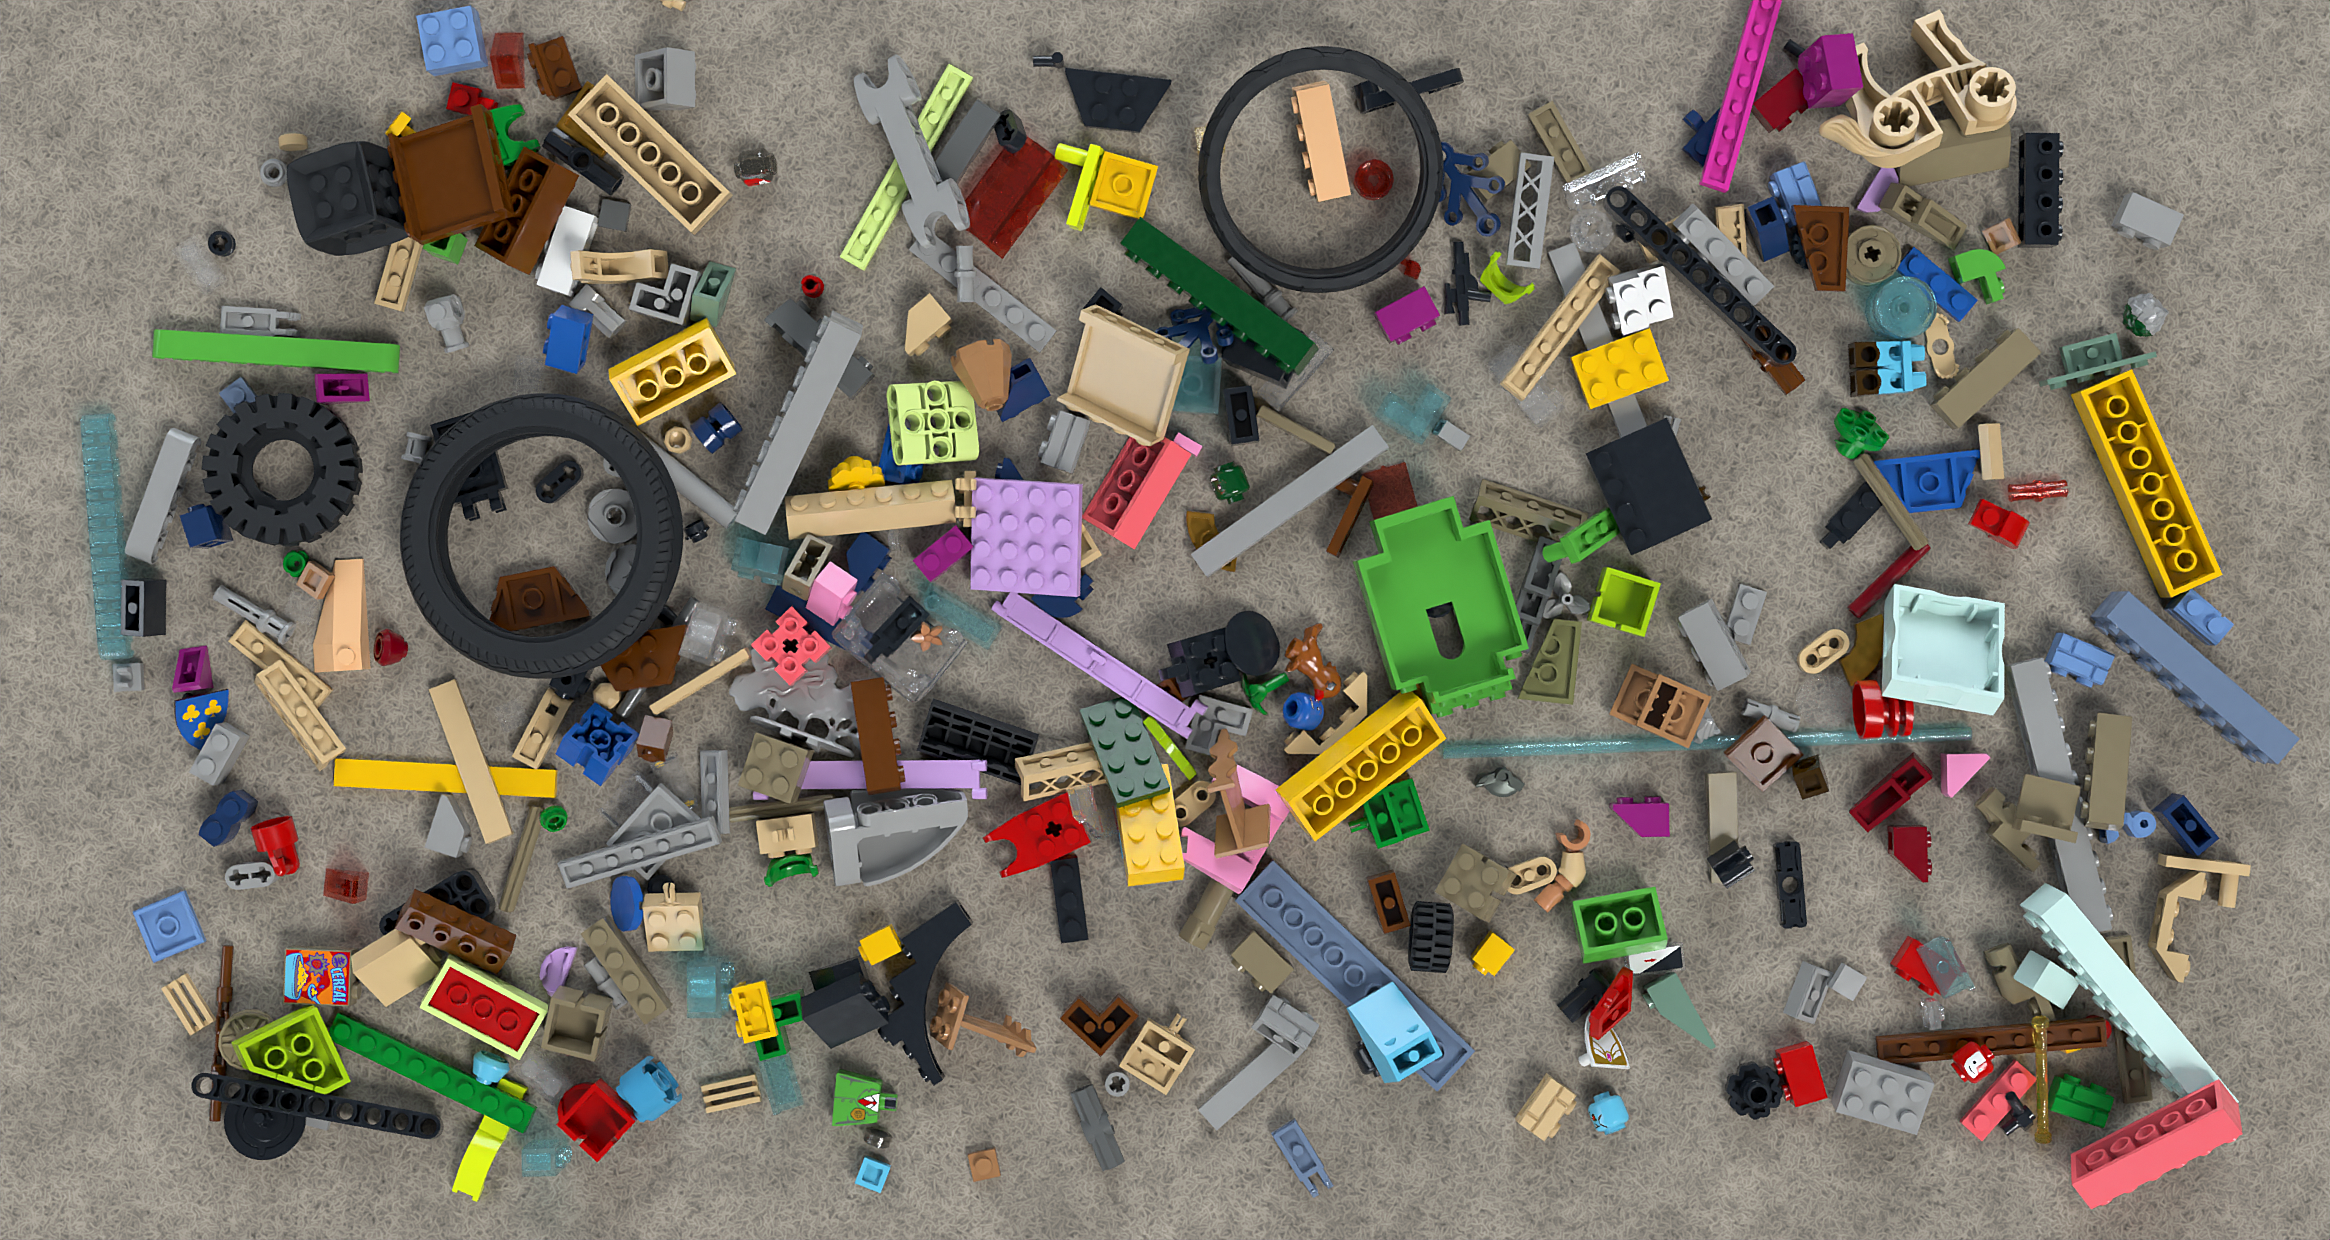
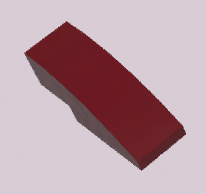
M1913 752L1865 794L1849 810V813L1868 833L1910 800L1913 793L1933 778V772Z

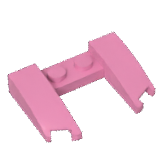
M1237 765V774L1244 803L1251 807L1269 804L1271 807V842L1289 813V809L1275 791L1279 786ZM1186 827L1181 831V837H1188L1187 853H1182L1183 860L1237 894L1243 891L1267 847L1216 859L1214 855V842Z

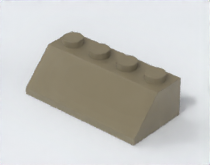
M1954 118L1937 121L1943 131L1940 146L1900 167H1896L1895 171L1899 178V184H1905L1909 187L2009 168L2011 146L2009 122L1994 131L1964 135Z

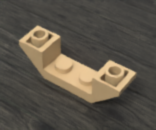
M1354 671L1343 682L1346 687L1342 691L1357 707L1353 709L1350 706L1339 717L1342 722L1335 729L1330 726L1319 737L1322 740L1319 745L1304 730L1300 733L1294 730L1284 740L1287 745L1283 749L1288 754H1321L1350 732L1367 715V675L1364 671H1361L1359 674Z
M2194 870L2189 871L2159 891L2148 942L2149 949L2169 979L2181 983L2184 982V977H2187L2190 971L2189 955L2167 949L2174 938L2172 924L2174 918L2179 913L2178 896L2200 901L2201 895H2204L2206 891V873Z

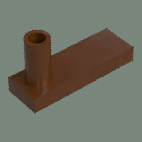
M1362 476L1359 482L1349 477L1335 487V489L1352 496L1326 550L1328 554L1337 558L1340 557L1375 484L1372 480Z

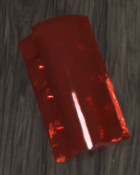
M1028 136L1024 146L1016 153H1009L1003 148L965 200L970 226L964 231L1003 259L1068 172V169L1056 160L1054 155Z

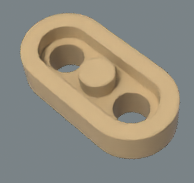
M1838 629L1827 630L1800 650L1797 656L1799 668L1810 674L1821 672L1847 652L1850 644L1848 636ZM1831 638L1837 639L1838 645L1836 648L1829 646ZM1810 654L1816 658L1813 665H1809L1806 661L1807 656Z
M1197 781L1174 799L1175 810L1178 808L1186 810L1185 817H1177L1179 827L1190 824L1214 803L1216 792H1208L1209 782ZM1205 790L1207 798L1199 800L1196 796L1197 792Z
M1538 856L1507 868L1521 878L1519 884L1510 885L1508 892L1522 894L1549 884L1556 877V865L1551 859ZM1538 866H1546L1547 871L1544 875L1537 874Z

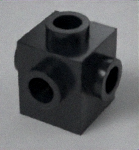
M594 668L571 675V683L568 680L569 676L552 678L549 685L555 688V694L569 700L570 697L578 698L581 694L585 695L590 688L592 680L589 678Z

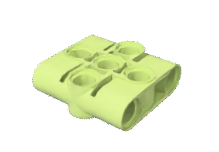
M934 380L927 383L890 384L888 386L887 406L892 452L897 465L972 461L978 458L979 442L974 399L962 381L939 382ZM928 389L932 392V401L928 398ZM956 415L960 418V427L956 424ZM931 417L935 420V428H933L930 423ZM905 419H908L910 422V430L905 426ZM934 445H936V446L938 447V450H939V455H938V456H936L935 453H934V451H933V446H934Z

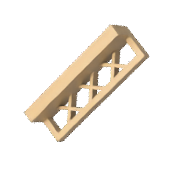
M281 660L256 675L254 683L319 771L327 767L331 760L346 751L345 746Z
M1090 742L1015 758V768L1021 778V797L1023 801L1106 783ZM1095 770L1090 777H1081L1086 771ZM1061 776H1069L1065 782L1055 783ZM1043 782L1038 788L1029 790L1030 783Z

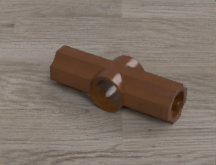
M1757 327L1754 333L1755 337L1759 341H1765L1767 339V332L1765 329ZM1740 336L1752 352L1753 360H1758L1761 364L1760 369L1770 375L1784 395H1787L1805 381L1803 375L1792 362L1783 367H1774ZM1781 346L1776 348V357L1785 361L1788 356L1787 350Z

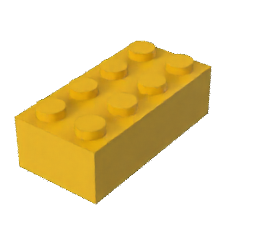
M707 317L608 369L610 382L637 426L736 375L734 363Z
M1161 764L1170 785V792L1116 808L1128 887L1183 880L1185 866L1168 764Z

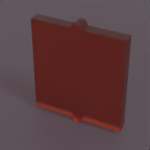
M1405 462L1389 467L1383 465L1379 470L1361 474V476L1374 482L1368 496L1374 520L1418 507Z

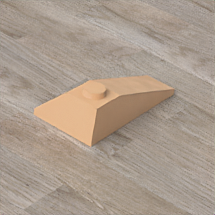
M364 559L335 560L332 574L335 577L327 590L313 643L315 672L371 669Z

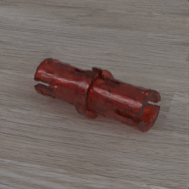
M2065 479L2050 482L2033 480L2032 483L2009 484L2008 493H2020H2012L2008 495L2010 502L2032 499L2035 502H2041L2043 498H2064L2068 495V489L2057 490L2056 488L2068 486Z

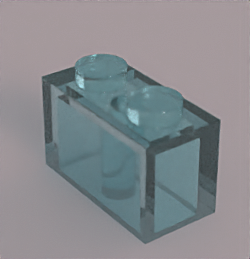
M533 1139L521 1149L522 1177L557 1176L567 1167V1163L571 1162L572 1151L571 1146H567V1139Z

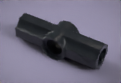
M557 127L550 131L542 144L544 149L608 195L612 196L621 186L624 175ZM583 155H588V165L584 168H578V159Z

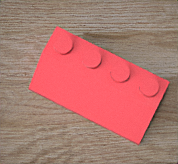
M1129 437L1082 515V519L1135 550L1185 467L1191 453L1166 437L1151 446L1141 445L1136 442V439Z

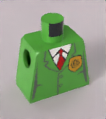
M839 1069L836 1075L832 1126L877 1123L880 1118V1110L896 1111L898 1094L882 1093L883 1080Z

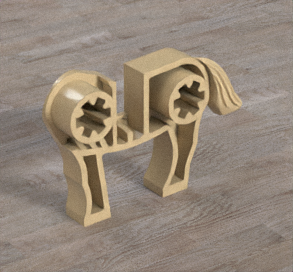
M1940 9L1914 20L1911 32L1913 39L1940 70L1920 77L1890 95L1874 81L1870 74L1867 62L1868 48L1865 43L1857 45L1856 51L1863 88L1846 101V107L1851 118L1840 114L1826 120L1819 127V133L1822 137L1838 143L1853 153L1862 155L1873 165L1882 168H1896L1940 146L1943 131L1928 106L1939 101H1944L1964 135L1994 131L2003 127L2011 120L2017 106L2015 96L2016 85L2013 77L2003 69L1996 67L1986 68V63L1972 56L1965 49L1961 40L1950 32Z

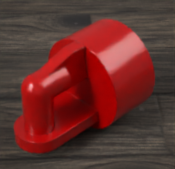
M292 816L276 817L260 822L250 828L257 852H268L274 873L277 876L290 875L299 869L300 862L294 844L299 838Z

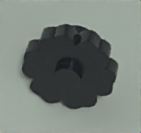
M1752 1061L1747 1064H1740L1737 1067V1073L1728 1075L1727 1083L1724 1087V1090L1730 1095L1728 1105L1738 1115L1744 1116L1748 1114L1753 1120L1768 1117L1770 1108L1779 1107L1780 1099L1783 1095L1782 1089L1777 1086L1780 1081L1779 1076L1769 1066L1759 1067L1757 1063Z

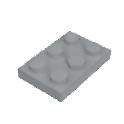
M660 783L606 844L608 846L701 818ZM666 860L635 870L648 880Z

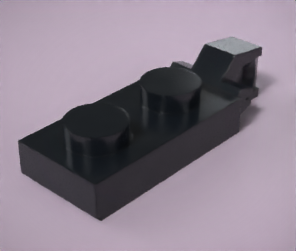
M1867 481L1828 520L1825 528L1829 532L1820 541L1826 549H1831L1838 541L1844 544L1847 540H1850L1883 505Z
M909 596L874 632L873 637L869 640L873 647L866 653L864 658L871 665L881 654L888 658L930 614Z

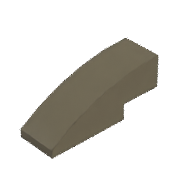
M1890 183L1878 206L1901 223L1951 250H1955L1967 227L1966 224L1933 200L1923 198L1905 184Z

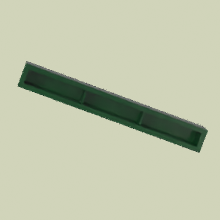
M1139 217L1120 242L1126 250L1124 255L1135 264L1139 261L1147 266L1145 270L1157 280L1160 277L1168 281L1167 287L1176 294L1180 295L1184 292L1190 297L1188 302L1198 310L1202 311L1203 308H1206L1212 313L1210 318L1223 327L1226 323L1233 328L1231 333L1244 343L1247 339L1254 343L1255 347L1253 349L1265 358L1269 355L1277 360L1275 365L1285 373L1289 374L1292 371L1299 376L1319 350L1314 341L1143 218Z

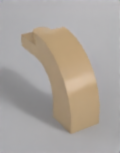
M648 249L624 253H597L581 250L570 252L572 280H579L581 283L622 284L667 279L669 273L667 251Z

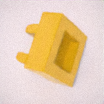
M401 111L385 134L388 136L389 133H393L398 137L399 134L406 136L416 133V131L407 125L411 117Z

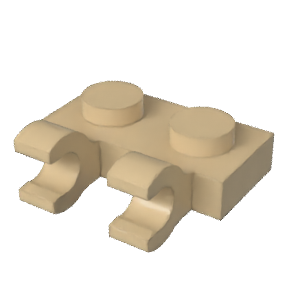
M965 471V477L955 478V490H959L960 494H964V505L955 506V518H959V521L964 522L963 527L972 528V518H976V507H972V490H977V479H973L978 478V472Z

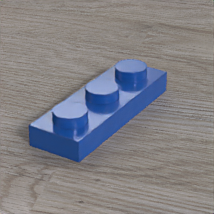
M1912 247L1900 261V265L1896 270L1957 322H1960L1978 301V299L1915 247Z

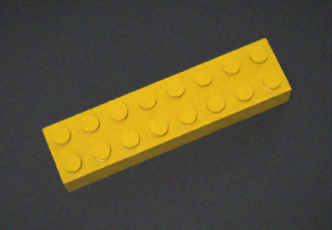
M2133 370L2120 372L2072 393L2071 397L2160 598L2176 596L2223 575Z

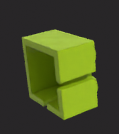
M1603 567L1595 590L1600 593V596L1593 597L1587 621L1609 628H1615L1616 626V630L1645 637L1661 583L1613 568Z

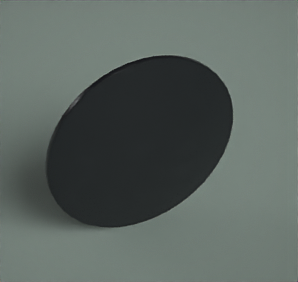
M1254 611L1239 612L1229 620L1224 633V642L1227 654L1233 664L1242 672L1252 676H1260L1270 672L1275 667L1280 654V643L1270 621Z

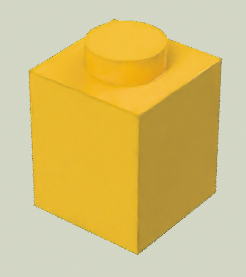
M892 923L861 938V946L858 947L865 962L869 960L871 966L902 951V943Z
M1490 930L1470 955L1475 961L1472 966L1483 975L1489 972L1495 976L1515 949Z

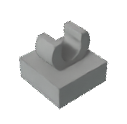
M143 663L113 664L114 692L145 690Z

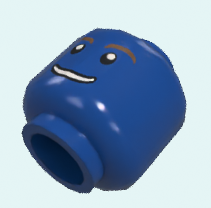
M1297 692L1290 695L1284 703L1283 717L1285 722L1291 727L1310 731L1318 727L1323 719L1324 706L1321 700H1317L1313 695Z

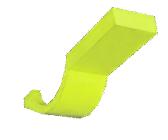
M505 1077L500 1079L497 1088L522 1100L528 1087ZM484 1115L479 1129L475 1133L462 1159L452 1188L453 1192L457 1193L459 1190L473 1196V1201L477 1202L484 1189L488 1171L498 1150L505 1141L510 1127Z

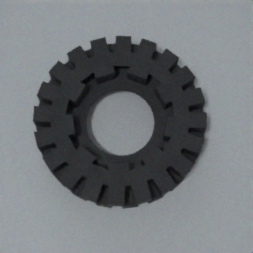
M278 393V396L270 394L255 396L254 402L244 401L235 406V413L232 416L225 414L216 424L220 430L216 435L211 433L206 443V446L210 448L209 456H203L202 470L207 471V478L202 480L205 493L211 494L213 499L209 501L216 514L223 516V522L229 527L242 533L243 536L261 543L285 547L299 546L301 542L311 543L322 538L321 534L325 531L331 533L341 524L338 520L343 515H349L355 505L351 503L353 496H359L362 482L358 481L359 473H363L362 459L357 455V450L360 449L355 437L350 435L348 432L349 428L332 411L303 396L297 397L294 394ZM279 440H290L303 446L310 454L314 465L313 479L307 490L300 496L290 500L269 498L260 491L253 477V465L258 453L266 445Z

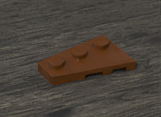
M1792 205L1791 208L1815 291L1845 292L1849 207Z

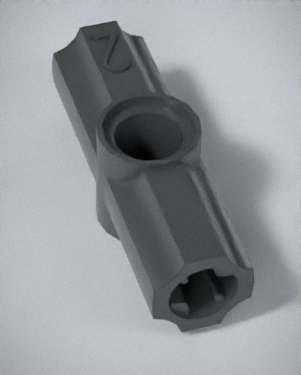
M1093 1084L1071 1092L1070 1095L1081 1118L1080 1124L1088 1143L1092 1144L1102 1171L1110 1170L1124 1163V1157L1114 1136V1127L1110 1125L1109 1115L1106 1110H1103Z

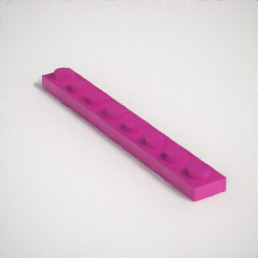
M1751 0L1699 185L1723 193L1729 190L1782 0Z

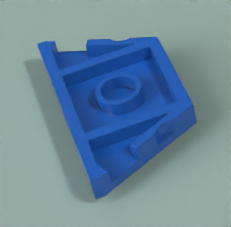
M1980 449L1873 462L1909 513L1962 507L1966 496V489L1974 475L1972 474L1977 459L1980 458Z

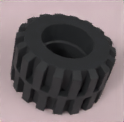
M1416 901L1412 908L1411 926L1409 927L1408 963L1411 971L1446 973L1450 966L1453 947L1454 913L1450 903Z

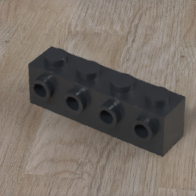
M2025 133L2019 136L2018 236L2022 243L2018 244V248H2052L2059 245V241L2062 239L2063 228L2059 224V213L2063 209V199L2059 196V185H2062L2063 170L2059 169V158L2063 155L2064 146L2063 141H2060V133Z

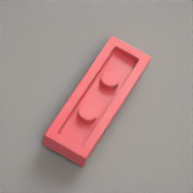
M2013 1060L1959 1122L1979 1140L1983 1141L2011 1110L2005 1095L2013 1091L2020 1099L2036 1082L2037 1078L2018 1061Z

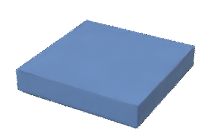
M186 890L133 911L153 963L206 942Z

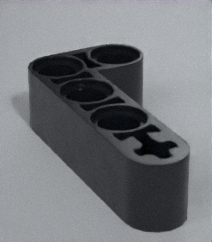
M468 868L459 871L423 892L438 899V891L443 889L448 893L447 904L454 905L460 901L467 913L480 918L491 915L496 908L493 895L481 875L474 869ZM463 875H468L471 878L472 886L470 889L462 885L461 878ZM477 899H482L486 903L484 913L476 909L475 902ZM404 904L381 918L379 928L383 935L394 930L390 924L398 919Z

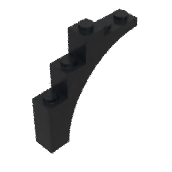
M959 900L953 902L901 939L903 945H901L903 952L908 959L914 958L916 962L889 981L892 985L889 987L890 992L897 1001L902 1000L904 1004L888 1014V1024L877 1029L884 1042L890 1041L892 1046L900 1041L905 1043L902 1046L904 1052L911 1060L915 1058L920 1065L918 1071L925 1082L931 1081L933 1086L942 1081L945 1075L936 1061L928 1038L926 1026L927 993L932 975L943 953L963 931L973 924L972 919Z

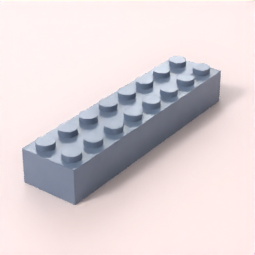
M2129 591L2111 592L2090 616L2096 622L2094 627L2106 636L2108 634L2112 635L2117 640L2115 645L2127 654L2129 652L2133 653L2138 658L2136 663L2147 672L2151 670L2159 676L2157 681L2168 690L2173 688L2180 694L2178 699L2189 708L2194 706L2201 712L2199 717L2208 725L2213 727L2215 724L2222 730L2220 735L2227 742L2233 745L2237 743L2244 750L2241 753L2251 762L2279 764L2299 741L2300 738Z

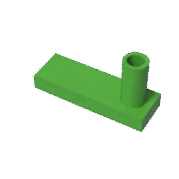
M1610 507L1603 508L1560 538V542L1545 546L1543 548L1544 559L1547 562H1553L1568 557L1571 564L1580 562L1621 533Z

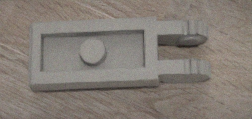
M222 306L220 333L299 338L300 331L296 329H279V319L297 321L301 320V314L280 312L277 309Z

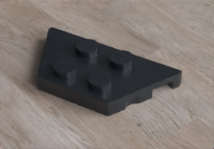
M1065 68V74L1084 126L1088 128L1140 133L1172 82L1170 79Z

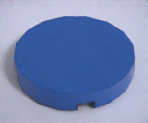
M632 876L617 877L611 889L610 904L612 916L618 929L623 932L637 930L642 922L644 912L643 909H639V902H643V894L639 883Z

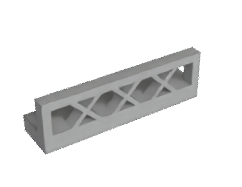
M1520 153L1505 265L1534 270L1540 269L1554 157L1529 153ZM1526 160L1538 161L1536 177L1532 180L1525 172ZM1525 178L1528 183L1523 186V179ZM1531 186L1534 190L1532 205L1527 208L1521 200L1522 191ZM1520 206H1521L1524 211L1519 214V210H1520ZM1527 214L1530 218L1529 231L1526 235H1523L1517 225L1518 220ZM1516 233H1517L1518 236L1521 238V239H1519L1517 242H1515V240H1516ZM1521 242H1524L1527 246L1525 261L1513 260L1514 248Z

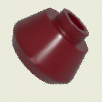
M387 628L377 634L374 642V659L380 666L399 663L402 658L406 657L408 643L404 641L402 635Z

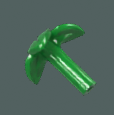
M1243 672L1242 688L1244 694L1249 696V703L1256 711L1266 715L1267 712L1261 707L1260 703L1265 699L1267 693L1289 682L1287 674L1283 672L1261 685H1250L1246 673Z

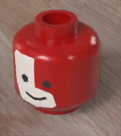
M1971 1041L1952 1055L1954 1062L1951 1066L1964 1083L1969 1081L1975 1084L1993 1072L1994 1065L1991 1060L1995 1056L1985 1044L1979 1046L1976 1042Z

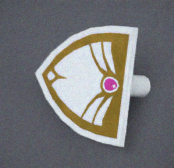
M1592 1007L1586 1018L1584 1028L1587 1053L1579 1057V1063L1584 1067L1591 1064V1067L1630 1069L1622 1043L1613 1028L1599 1041L1589 1036L1590 1023L1588 1020L1590 1013L1595 1009V1007Z

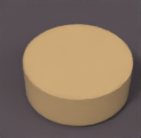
M290 133L281 135L278 138L279 149L297 151L308 148L307 137L303 134Z

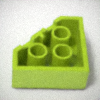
M306 1005L231 1042L242 1067L249 1071L322 1094H327L351 1082L316 1006Z

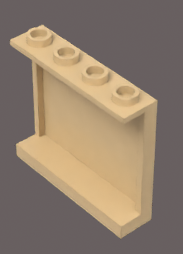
M1096 304L1081 310L1079 321L1085 323V328L1067 393L1059 396L1057 401L1065 404L1072 411L1088 415L1094 422L1104 423L1112 427L1116 433L1126 434L1136 439V442L1141 445L1151 446L1163 440L1190 349Z

